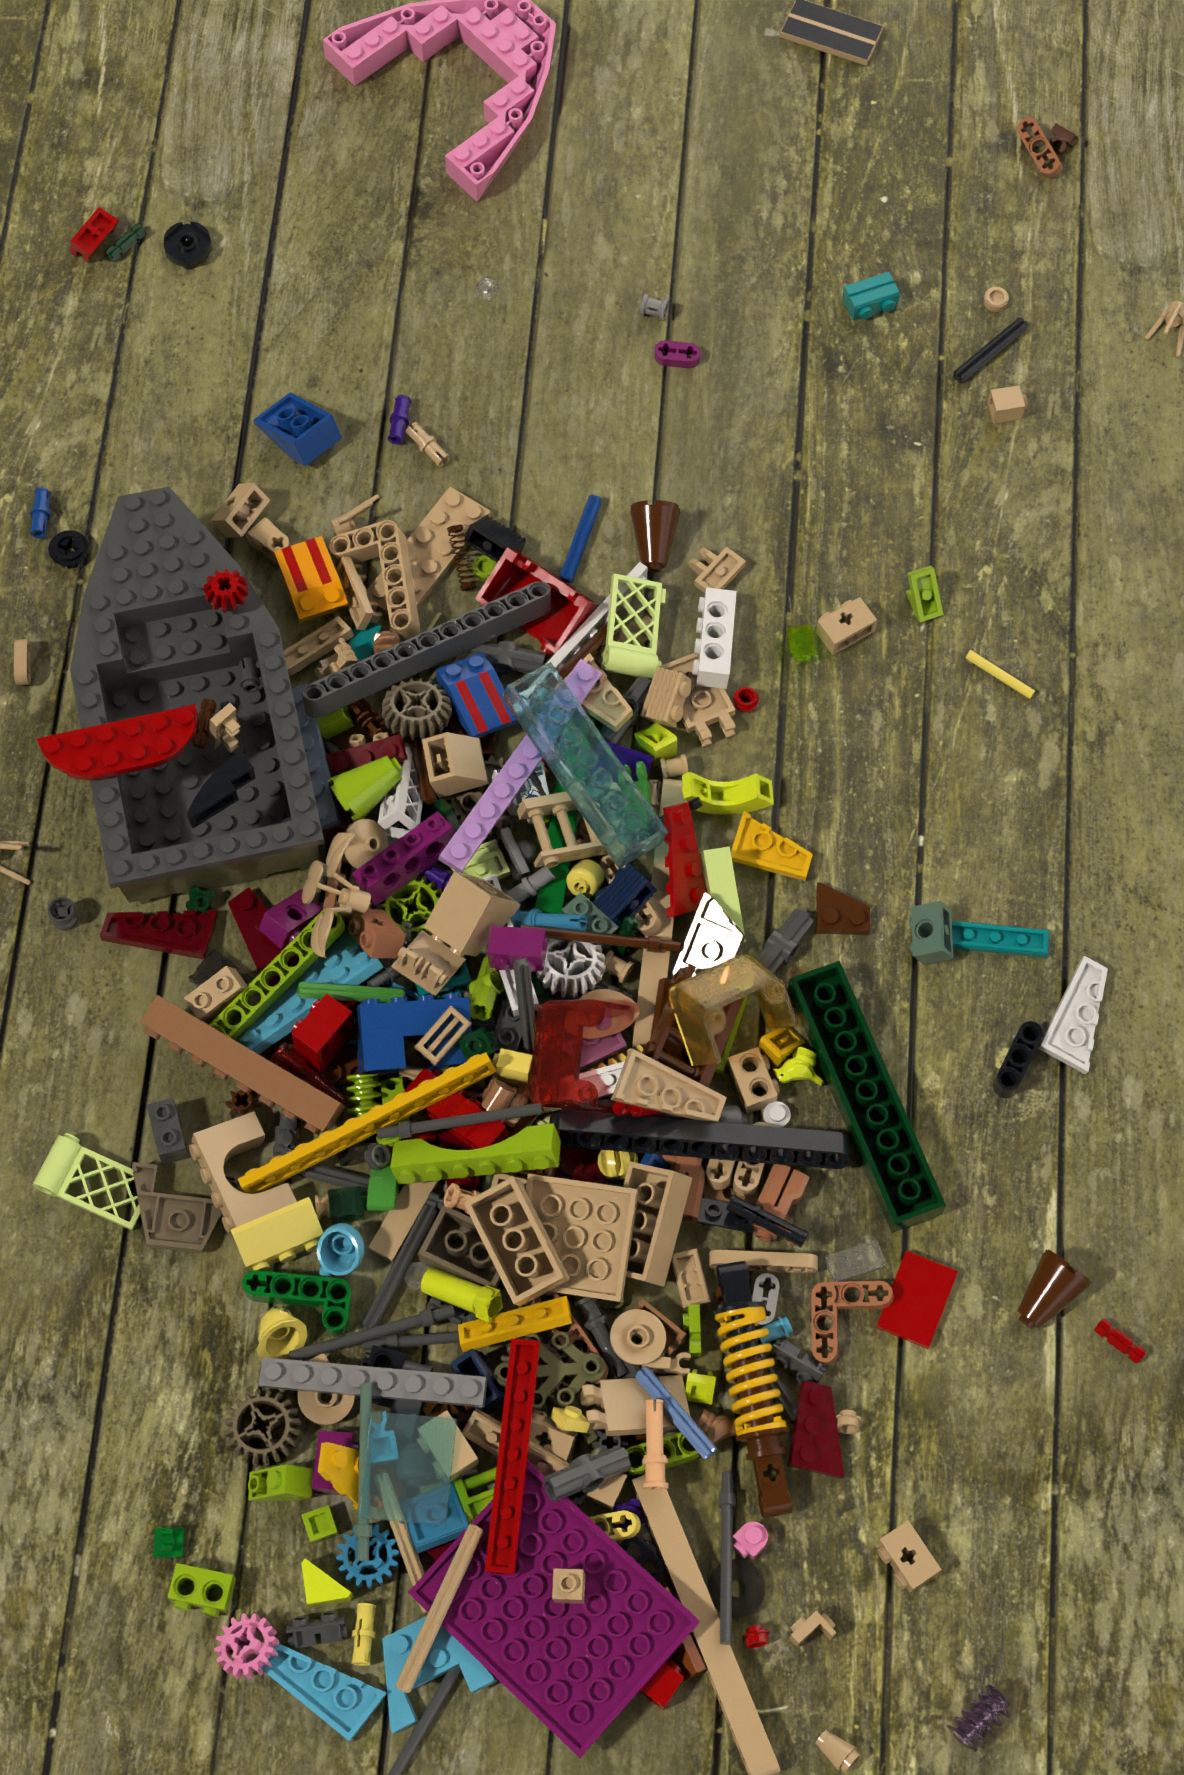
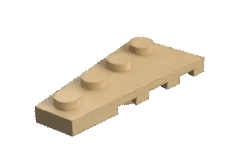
M632 1049L628 1051L611 1100L694 1120L718 1122L727 1097Z

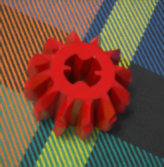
M226 567L222 573L216 569L215 576L207 575V583L203 586L205 600L208 604L212 605L215 611L222 608V611L226 614L228 608L232 607L234 611H237V604L245 605V597L248 596L249 590L246 587V578L244 576L241 577L238 570L230 573V569Z

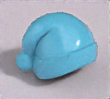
M338 1223L330 1226L323 1232L317 1244V1256L321 1264L319 1274L321 1277L347 1275L358 1268L364 1256L365 1248L363 1238L356 1228L346 1223Z

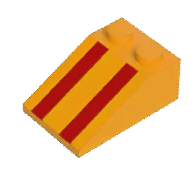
M322 536L274 551L299 624L347 608L348 602Z

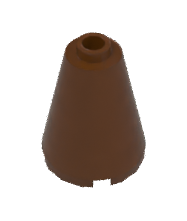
M648 500L635 502L631 505L630 514L640 561L648 567V572L659 573L663 568L667 567L680 516L679 505L663 500H656V504L647 505Z
M1046 1249L1041 1256L1017 1310L1021 1314L1019 1320L1030 1329H1033L1034 1326L1041 1328L1086 1291L1092 1282L1080 1271L1072 1268L1063 1258Z

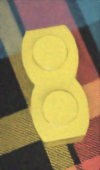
M501 1048L500 1052L494 1053L492 1063L497 1072L493 1073L492 1076H496L498 1081L510 1087L514 1086L519 1089V1086H525L529 1090L534 1073V1055Z

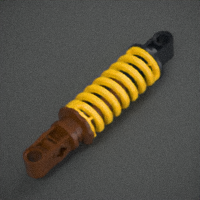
M745 1261L716 1265L717 1280L724 1307L714 1310L712 1314L721 1325L717 1330L718 1336L727 1339L720 1345L722 1352L730 1354L723 1359L724 1366L733 1369L726 1374V1380L731 1384H736L728 1392L731 1398L739 1399L732 1404L731 1408L734 1413L742 1414L734 1421L737 1435L735 1439L737 1442L746 1443L748 1451L746 1460L753 1462L762 1518L792 1514L791 1497L787 1488L781 1455L786 1454V1449L782 1446L781 1436L789 1432V1427H787L786 1421L781 1419V1416L776 1417V1413L783 1411V1405L773 1403V1398L779 1397L781 1393L778 1388L771 1389L770 1383L776 1382L778 1377L775 1373L768 1374L767 1368L774 1366L775 1361L772 1358H761L760 1355L772 1350L770 1343L758 1344V1338L768 1336L769 1330L767 1328L755 1329V1326H758V1322L766 1320L765 1302H752L749 1273ZM768 1467L770 1471L776 1472V1476L772 1478V1481H770L769 1477H764L763 1472Z

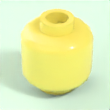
M584 859L573 866L567 875L566 883L568 889L575 896L581 892L584 896L590 898L604 883L605 874L598 863L593 860Z

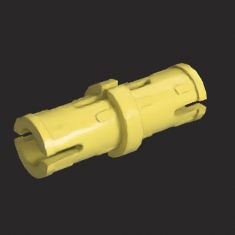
M357 1604L355 1630L352 1631L354 1649L351 1664L370 1666L372 1640L375 1639L376 1633L373 1631L376 1609L374 1604Z

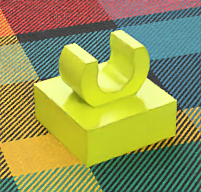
M693 1369L691 1373H688L685 1390L687 1401L712 1405L716 1377L713 1376L712 1372L708 1371L707 1375L697 1374V1369Z

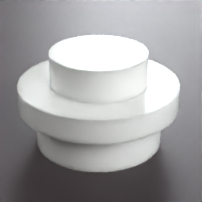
M775 1101L765 1107L763 1112L765 1123L785 1127L790 1121L791 1113L786 1104Z

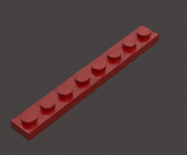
M511 1338L485 1563L486 1573L515 1576L541 1345L540 1341Z

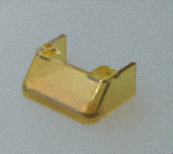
M737 955L673 985L670 989L669 1000L692 1066L719 1064L722 1062L714 1035L722 1032L726 1025V1015L723 1007L753 992L756 994L767 1029L798 1025L783 981L751 955Z

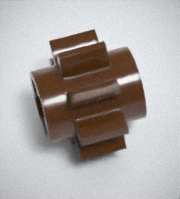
M231 1090L232 1100L225 1102L227 1108H233L229 1113L232 1119L236 1116L240 1117L253 1112L255 1108L261 1107L260 1101L254 1100L257 1096L254 1091L247 1094L242 1090L236 1093ZM240 1102H242V1103H244V1104L248 1103V1105H247L246 1107H244L243 1105H240V1106H239L238 1104H239Z

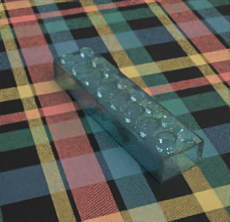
M549 662L508 684L502 699L617 867L620 869L660 846L664 842L668 830L553 664Z

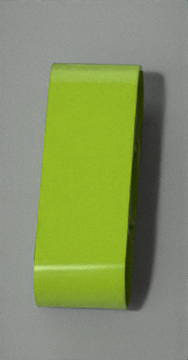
M681 1432L663 1437V1447L667 1448L671 1453L668 1463L665 1464V1469L694 1461L700 1456L697 1450L689 1452L683 1448L682 1443L687 1439ZM646 1443L628 1448L626 1451L629 1458L631 1456H639L643 1459V1456L647 1455ZM642 1464L639 1468L630 1467V1470L625 1473L631 1477L642 1476L645 1474V1465Z

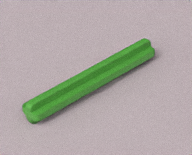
M299 982L297 987V994L300 998L322 999L326 994H329L335 1000L363 1002L366 999H380V1003H391V998L405 997L404 989L316 982Z

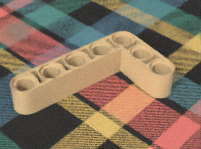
M385 520L333 537L329 543V549L339 562L342 556H350L353 564L380 556L390 625L404 640L418 635L420 623L407 540L394 521Z

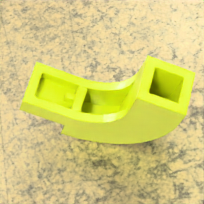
M692 772L682 775L684 799L690 801L699 796L703 803V806L695 811L718 815L742 814L743 810L748 813L774 805L772 780L756 773L743 779L729 782L711 781Z

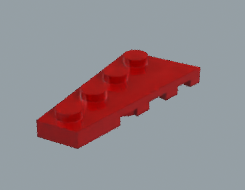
M689 802L663 808L664 842L668 844L669 850L665 857V867L669 868L670 883H666V895H670V907L666 908L667 917H674L697 910L704 893H707Z

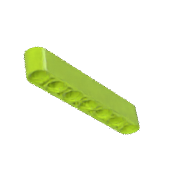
M325 909L285 947L209 1026L235 1041L252 1026L320 957L315 954L312 948L307 947V941L311 938L318 916L324 914ZM339 912L333 913V917H336L338 921L336 926L330 929L325 951L345 930L346 923ZM299 956V963L294 967H288L290 957ZM273 975H280V982L276 986H269V979ZM255 994H260L261 1001L259 1004L250 1006V998ZM241 1013L242 1019L240 1023L231 1025L232 1016Z

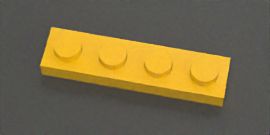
M563 1296L499 1313L490 1323L477 1319L458 1324L461 1349L463 1352H466L470 1349H477L511 1340V1338L515 1339L572 1324L568 1298Z

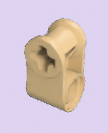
M265 517L245 533L248 542L256 550L262 552L274 564L278 565L274 551L289 546V539Z

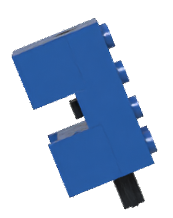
M461 993L446 994L445 997L434 1000V995L418 996V1001H407V997L391 998V1003H380V999L363 1000L354 1010L359 1074L394 1073L406 1068L404 1039H407V1045H416L449 1006L455 1008L472 1023L460 1038L486 1027L487 1031H495L494 1015H491L485 1021L473 1019L470 1016L469 997L462 998ZM452 1014L449 1015L424 1044L426 1049L454 1019ZM460 1021L431 1054L436 1056L463 1025ZM458 1040L435 1066L428 1058H425L427 1070L458 1067L467 1062Z

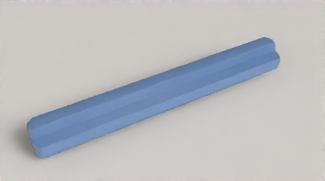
M645 1366L640 1369L635 1376L637 1381L654 1401L656 1399L663 1400L664 1413L702 1458L708 1459L712 1457L717 1450L716 1446L649 1367Z

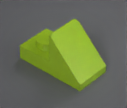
M930 565L907 573L910 590L906 591V595L918 621L923 622L944 615L934 567Z

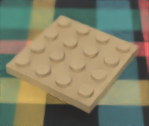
M528 1174L525 1191L570 1280L549 1292L622 1302L639 1190Z

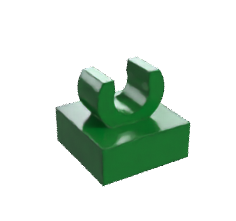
M155 1527L153 1557L155 1559H183L185 1528Z

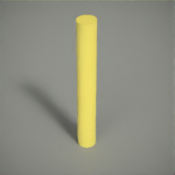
M970 650L965 659L1025 697L1031 699L1034 695V689L974 651Z

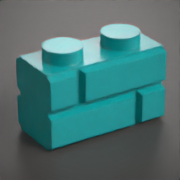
M890 272L846 285L843 288L842 294L843 302L846 308H848L852 320L859 318L865 320L880 311L890 312L898 306L900 297L899 290Z

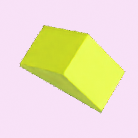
M654 723L634 734L645 754L654 757L652 762L654 767L659 765V758L667 760L677 755L678 740L676 735L658 723Z
M304 1558L301 1565L306 1602L309 1609L350 1602L354 1597L352 1592Z

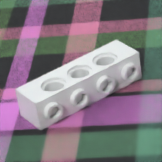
M706 587L705 596L699 597L698 612H702V618L698 617L696 633H700V639L696 638L694 654L699 655L698 660L694 659L692 675H697L696 685L727 689L730 675L737 591Z

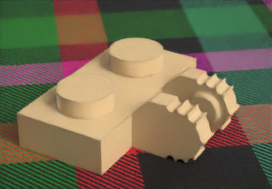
M704 547L701 548L698 552L699 556L709 564L708 567L694 558L688 562L689 567L699 575L694 581V586L704 593L706 587L724 589L746 566V560L728 547L718 556Z

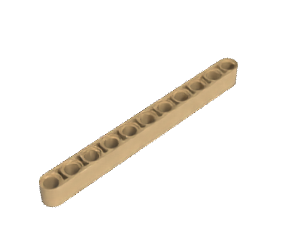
M663 778L659 817L664 815V807L687 802L683 797L682 780ZM664 827L657 830L651 884L657 891L649 898L662 923L659 931L651 936L660 937V940L672 941L674 917H667L666 908L670 907V895H666V883H670L669 868L665 867V857L669 850L668 844L664 842ZM648 917L646 926L650 924V919ZM643 949L637 1000L641 1011L635 1019L632 1047H637L640 1044L644 1048L646 1043L650 1041L658 983L660 979L668 977L670 951L659 950L658 953L647 952V949Z
M645 1474L631 1480L633 1490L641 1503V1510L660 1557L664 1562L676 1597L684 1607L700 1620V1624L691 1634L706 1667L707 1674L748 1775H775L780 1772L778 1761L730 1645L720 1644L719 1616L667 1489H643L642 1484L645 1483Z

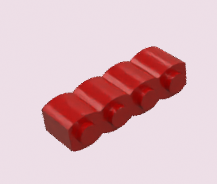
M424 1068L404 1092H409L417 1088L421 1082L432 1080L441 1074L436 1070L430 1072ZM460 1090L421 1110V1112L433 1120L485 1112L486 1109L482 1107V1103L478 1100L470 1101L465 1098L466 1093ZM505 1120L447 1129L472 1149L494 1145L504 1141L509 1136Z

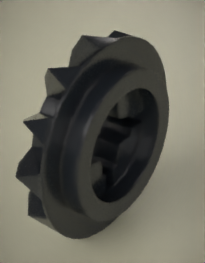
M67 530L58 533L52 538L48 551L55 564H59L63 568L66 566H73L75 568L76 564L84 562L86 555L89 554V544L83 534ZM72 543L73 549L75 551H71L68 554V556H66L64 549H68Z

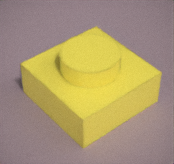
M566 1406L565 1408L553 1407L550 1418L562 1430L587 1433L590 1423H588L587 1418L579 1408L574 1406Z

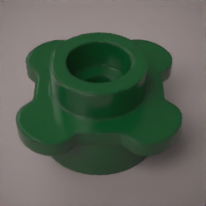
M197 886L189 890V901L186 902L187 910H198L202 913H208V910L212 909L210 905L211 901L215 898V892L211 889L207 890L204 887Z

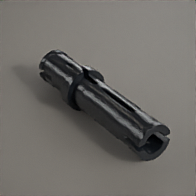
M733 1194L727 1205L726 1210L748 1220V1224L752 1226L756 1224L798 1245L800 1248H802L809 1234L808 1231L762 1209V1205L758 1203L754 1205Z

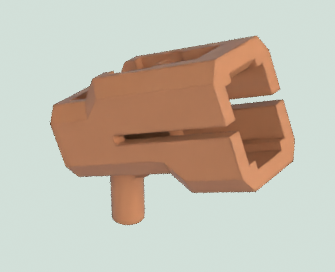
M659 1155L664 1161L671 1164V1171L692 1177L681 1222L697 1224L706 1172L701 1166L702 1158Z
M774 1164L757 1203L762 1205V1209L789 1222L787 1214L792 1205L800 1203L810 1177L794 1169L778 1206L775 1207L787 1182L791 1168L786 1165ZM756 1224L753 1226L752 1231L759 1240L764 1242L776 1241L778 1236Z

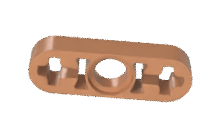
M1031 117L1022 119L1017 126V132L1039 170L1046 178L1058 176L1062 170V163L1039 124ZM1028 126L1031 127L1035 135L1032 139L1026 131ZM1045 143L1046 146L1042 152H1034L1036 144ZM1047 157L1053 164V168L1050 170L1044 161Z

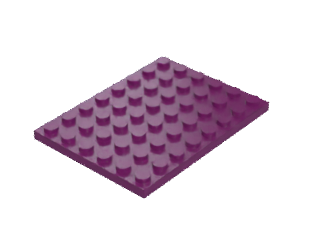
M528 1461L515 1576L485 1572L492 1499L470 1523L482 1528L483 1535L441 1625L581 1759L700 1624V1620L567 1497L556 1502L549 1499L543 1483L545 1476ZM467 1528L408 1591L427 1612H429ZM553 1568L584 1570V1604L555 1603L553 1601Z

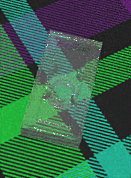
M877 1239L824 1257L833 1282H844L886 1268L887 1266Z

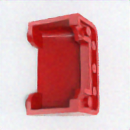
M507 547L475 600L481 603L480 606H483L531 583H547L551 591L550 612L520 626V628L539 640L538 642L542 644L540 647L542 651L553 656L599 605L527 556Z

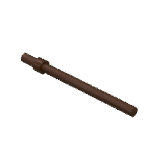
M520 925V928L545 929L546 937L550 939L647 949V952L658 953L659 950L680 952L681 946L679 941L660 940V937L657 936L641 938Z

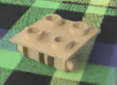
M422 930L407 948L402 947L397 954L399 957L391 967L436 996L466 959L452 953L449 947L434 940Z

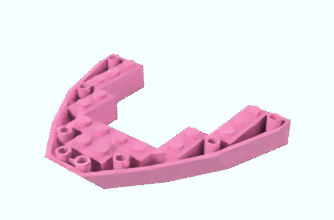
M431 0L409 3L342 26L323 39L325 58L354 86L406 49L412 51L422 62H425L458 37L499 74L508 84L483 102L484 120L489 124L445 155L446 173L478 202L516 148L533 118L550 69L556 23L531 0Z

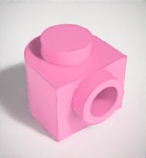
M758 1522L744 1524L733 1535V1542L735 1543L733 1548L743 1558L748 1556L753 1561L766 1546L768 1540L766 1528Z

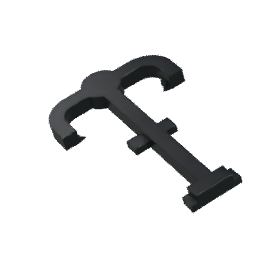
M637 1536L624 1539L619 1544L623 1549L627 1550L630 1542H635L641 1548L642 1555L636 1560L639 1565L646 1559H652L657 1563L658 1571L651 1575L658 1581L664 1574L665 1565L656 1554V1547L653 1544H645Z

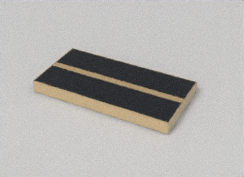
M795 0L780 32V37L867 66L884 26L807 0Z

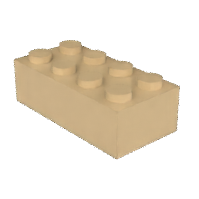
M629 1162L623 1187L638 1189L639 1194L626 1278L662 1287L665 1286L692 1177L667 1169Z
M512 1176L464 1202L513 1304L522 1306L570 1280L520 1179Z

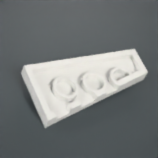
M1086 956L1081 958L1038 1049L1083 1074L1089 1072V1059L1094 1045V1032L1098 1024V1011L1108 968Z

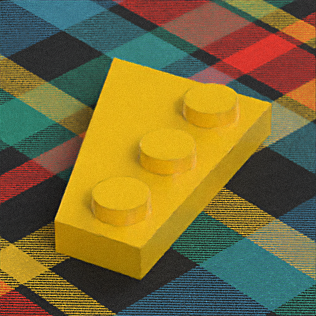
M743 810L731 850L732 862L806 881L813 854L787 837L783 838L771 830V827L765 823H759Z

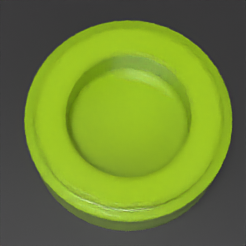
M485 555L476 558L473 562L475 578L486 582L497 563Z

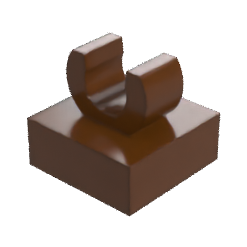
M1055 123L1051 130L1054 137L1050 139L1049 143L1053 148L1057 142H1062L1059 152L1064 154L1068 149V145L1074 148L1079 139L1075 134Z

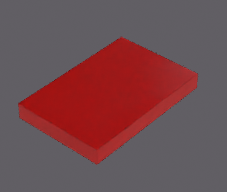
M906 1250L891 1287L894 1296L893 1301L888 1307L883 1308L876 1328L929 1349L958 1271Z

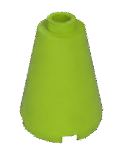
M388 756L331 777L327 782L331 785L330 788L346 811L350 810L353 815L351 818L355 822L364 819L402 778L400 772L403 771V768L395 757L390 759Z

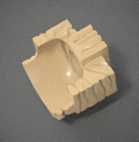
M339 638L341 644H337L334 647L336 652L334 655L319 661L322 668L317 667L314 670L318 679L359 662L344 638Z

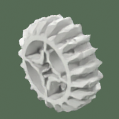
M547 938L548 946L544 970L535 971L538 981H542L543 988L551 987L552 995L559 991L563 998L566 993H571L573 998H575L577 992L585 995L587 989L593 991L596 983L601 982L602 975L605 973V956L602 953L601 945ZM571 958L572 960L569 968H567V964L569 963V959Z

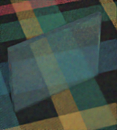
M371 1412L359 1518L399 1521L401 1524L410 1522L446 1526L457 1419L418 1416L415 1413L406 1415Z

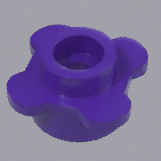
M632 1498L629 1502L615 1503L614 1512L629 1511L639 1517L641 1525L645 1522V1516L641 1514L639 1508L641 1503L638 1499ZM625 1517V1522L618 1524V1526L627 1529L628 1526L632 1525V1521L627 1520Z

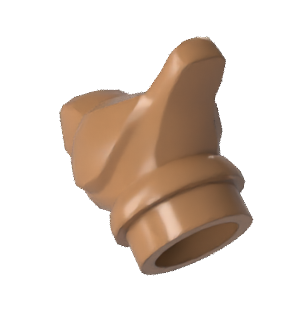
M704 1409L695 1420V1423L713 1444L736 1436L735 1419H729L724 1415L715 1416L713 1412L709 1413Z

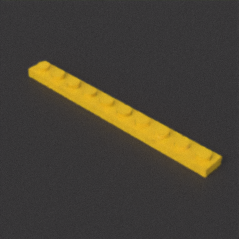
M486 1052L474 1055L464 1064L448 1068L442 1075L432 1080L421 1082L417 1088L409 1092L399 1093L393 1100L383 1105L372 1107L368 1113L358 1118L348 1119L344 1125L334 1130L323 1132L319 1138L309 1143L299 1144L293 1151L272 1158L268 1164L247 1171L244 1176L238 1178L239 1184L245 1193H260L376 1134L377 1128L391 1126L497 1071Z

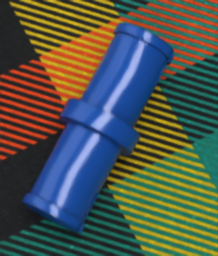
M37 488L35 490L34 507L31 508L30 512L32 517L30 535L37 539L46 537L47 521L51 517V510L49 509L51 491H48L47 488Z

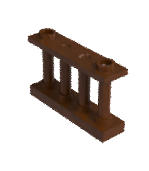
M691 964L678 969L672 978L674 985L652 1038L644 1046L642 1054L660 1061L688 1076V1078L709 1087L746 994L739 990L723 995L692 979L696 966ZM687 988L717 1004L719 1010L715 1018L712 1019L682 1002ZM677 1012L707 1028L709 1034L704 1043L672 1026ZM667 1036L698 1052L699 1059L696 1066L692 1067L662 1050Z

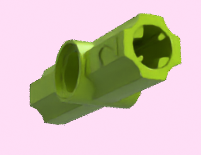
M487 956L483 958L477 979L469 984V991L472 996L469 1003L470 1016L473 1019H480L482 1021L491 1017L497 995L505 990L499 970L490 968Z

